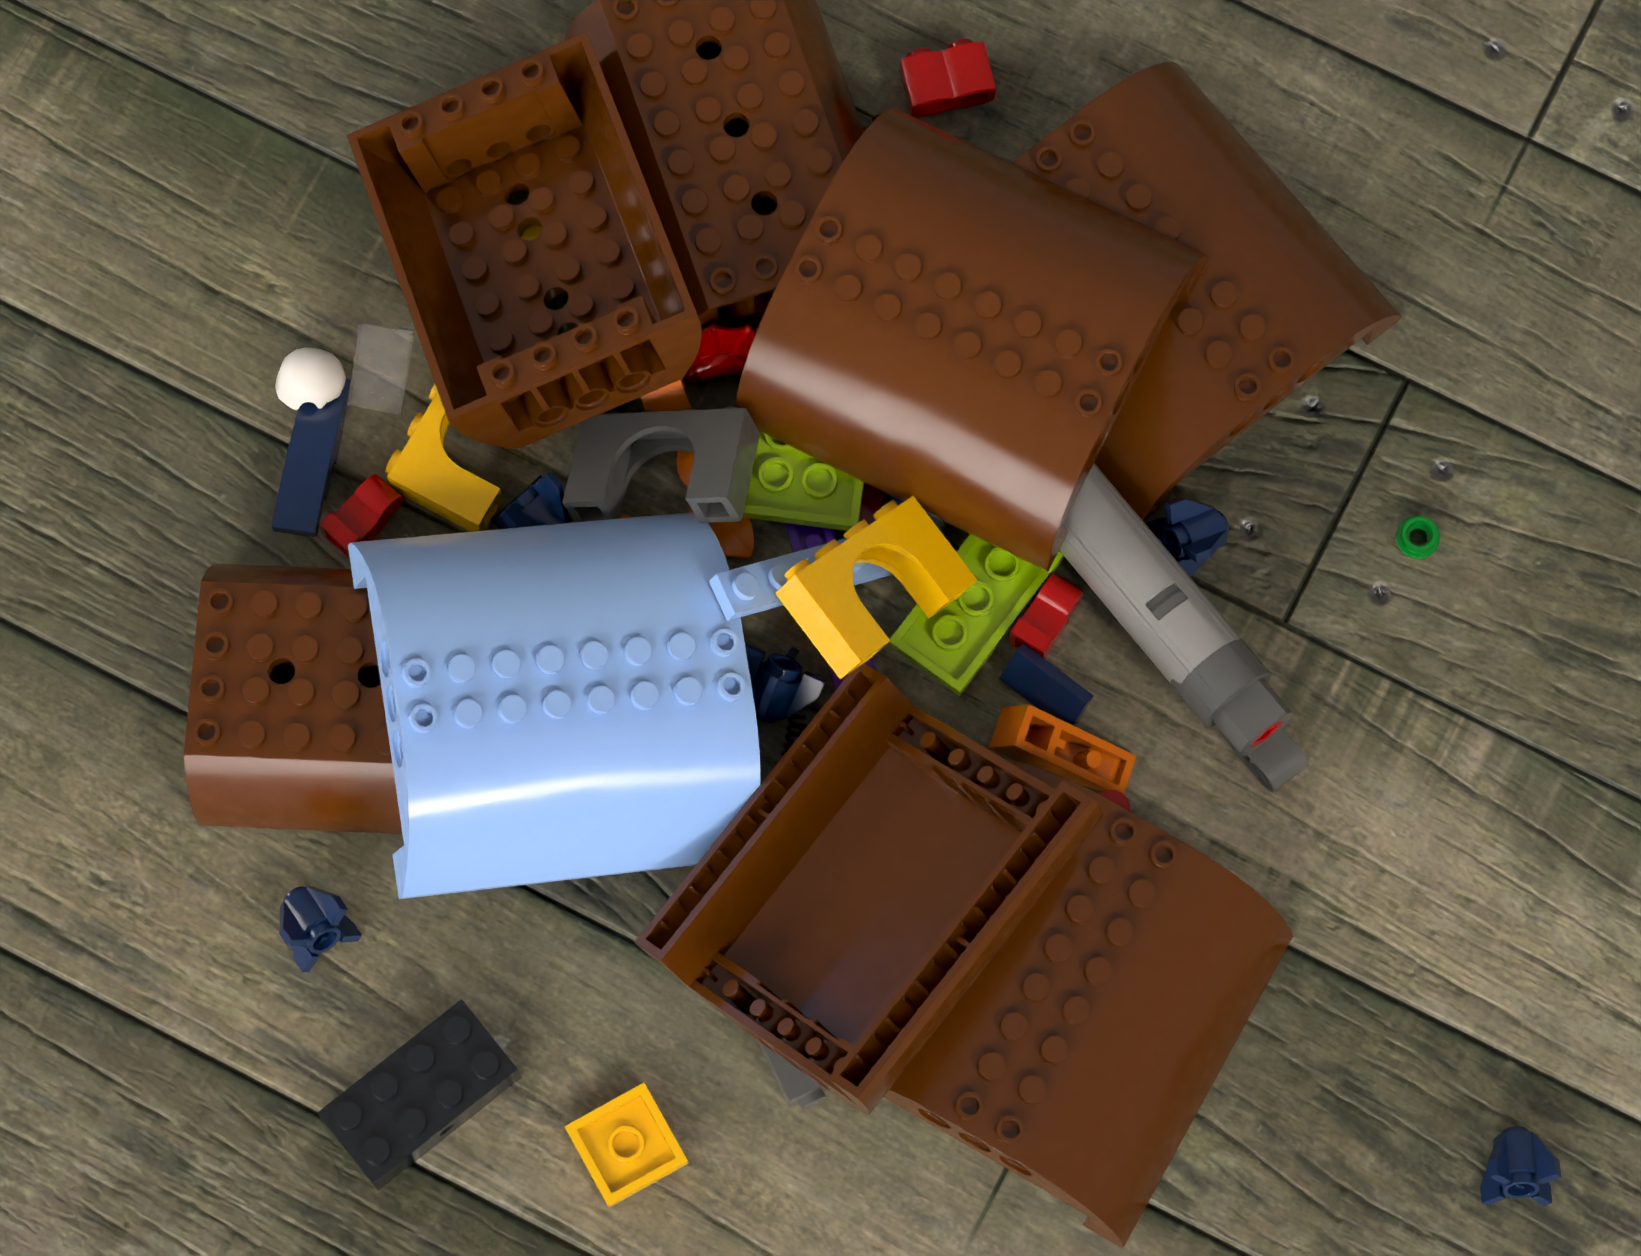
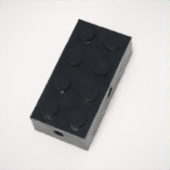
M461 999L317 1113L379 1191L517 1082L521 1076L516 1066Z

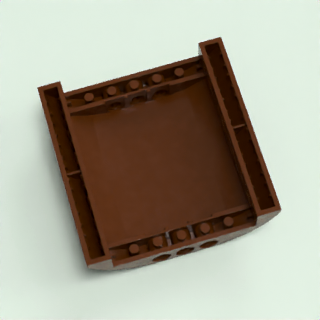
M1163 62L1152 65L1122 80L1099 95L1012 162V164L1201 251L1208 256L1189 295L1179 294L1094 462L1143 522L1165 506V502L1170 500L1172 488L1343 352L1361 338L1369 345L1401 319L1398 311L1177 63Z
M891 108L878 116L854 144L822 197L759 324L743 368L735 407L746 408L761 433H765L903 502L914 496L926 513L1048 572L1068 534L1063 523L1179 294L1189 295L1208 256L1201 251L906 113Z
M862 664L848 674L634 943L703 1000L761 1044L847 1104L869 1115L1101 821L1103 813L1099 804L1092 797L1070 784L1062 781L1054 789L914 706L888 677L868 665Z
M1005 759L1054 789L1064 781L1092 797L1099 804L1103 818L892 1085L884 1098L1088 1215L1083 1226L1123 1248L1291 942L1293 935L1282 916L1269 902L1248 884L1211 858L1090 789L1047 770Z

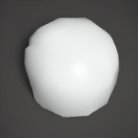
M301 348L294 350L284 358L277 376L275 389L278 398L291 409L298 410L306 402H312L317 408L321 409L325 406L326 402H330L340 396L345 385L346 376L343 365L332 353L317 348Z

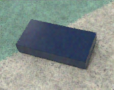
M1024 643L1015 651L999 678L1038 709L1073 726L1078 723L1094 695Z

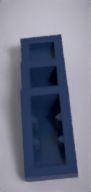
M349 379L345 380L340 396L330 402H326L325 406L321 409L317 408L312 402H306L297 411L271 526L274 532L317 538L318 524L321 519L323 503L327 501L333 465L337 463L352 384Z

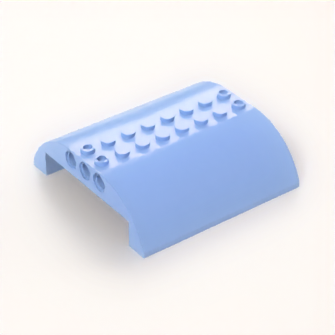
M694 512L351 542L348 544L354 589L367 588L392 757L404 846L392 854L399 899L696 865L760 786L758 726L741 617L729 621L726 620L709 583L717 573L728 571L729 567L720 543L708 523H700Z

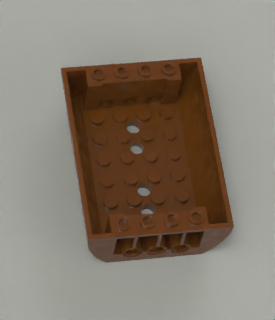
M587 31L347 135L447 419L463 435L488 445L522 448L681 380L688 372L701 344V323ZM522 190L529 192L528 198L522 204H509L510 198L514 193ZM532 225L542 226L541 233L536 238L531 240L521 238L523 232ZM558 295H567L569 297L568 302L563 308L559 310L548 309L549 302Z

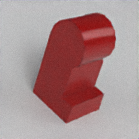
M374 474L368 477L334 514L330 512L318 525L323 537L350 559L348 544L351 542L372 541L387 525L386 522L399 509L404 497L378 474Z
M1053 573L1045 582L1023 617L1019 618L1010 631L1009 644L1018 649L1024 643L1045 659L1069 623V618L1079 604L1084 591Z

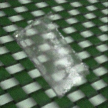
M406 322L399 327V330L363 323L358 325V339L347 406L351 405L398 414L399 416L402 415L415 334L413 331L416 330L414 323Z

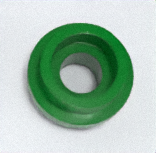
M1424 516L1406 518L1399 525L1396 532V544L1399 550L1405 556L1419 560L1431 556L1437 550L1440 543V532L1437 525L1431 519ZM1415 532L1421 533L1425 538V543L1422 545L1412 543L1410 534Z

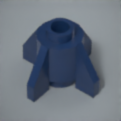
M548 472L543 477L541 475L538 476L523 492L490 518L498 529L571 522L568 511L562 503L564 498L562 484L551 472Z
M1177 497L1165 502V518H1158L1145 524L1158 539L1161 538L1164 547L1191 577L1207 558L1211 557L1218 548L1226 544L1229 526L1224 514L1217 511L1213 506Z
M748 643L745 644L757 719L768 723L786 719L819 698L826 680L808 671L804 673L803 678L801 677L802 667L796 661L799 650L791 647L786 656L770 654L767 661H763L766 654L765 651Z
M300 886L292 889L286 894L280 906L279 934L288 947L292 946L294 960L302 972H310L319 957L317 953L329 950L338 941L341 943L356 942L362 936L354 922L344 916L348 908L340 896L314 886Z
M1513 1126L1504 1129L1493 1140V1150L1480 1186L1482 1204L1489 1206L1506 1199L1505 1195L1512 1198L1531 1196V1199L1543 1205L1552 1203L1549 1181L1561 1177L1559 1159L1537 1134L1530 1132L1527 1128Z

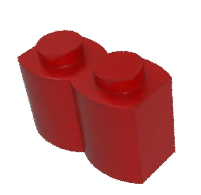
M961 39L948 45V49L943 51L918 48L910 51L906 58L900 60L899 72L909 111L914 118L937 115L951 109H963L993 101L995 98L996 86L984 42Z

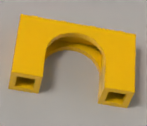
M434 383L429 395V399L432 401L424 414L419 412L414 417L407 432V435L410 437L402 451L397 449L388 461L385 472L388 473L389 485L402 496L470 532L486 531L491 523L490 518L496 514L503 502L501 489L461 468L446 454L444 450V436L450 422L447 419Z
M914 496L900 505L894 500L890 501L873 515L876 521L869 525L863 519L843 535L847 539L843 543L839 544L836 539L831 540L814 554L817 560L809 564L806 559H803L784 574L788 581L775 593L840 680L870 660L890 642V639L862 604L855 591L853 583L854 564L871 563L891 572L906 588L928 619L958 599L978 581Z

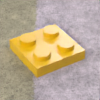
M645 1083L636 1086L564 1126L608 1208L689 1164Z

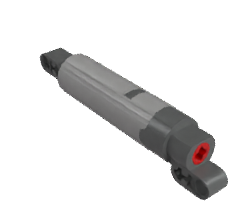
M1094 463L1063 523L1068 534L1059 551L1207 728L1216 725L1231 748L1268 791L1275 792L1308 767L1309 764L1302 750L1283 728L1289 722L1293 713L1268 684L1272 676L1271 673Z

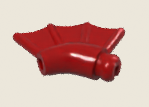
M711 324L702 329L701 344L697 356L684 377L689 382L694 383L699 379L706 381L723 375H742L757 331L749 324L738 328H726Z

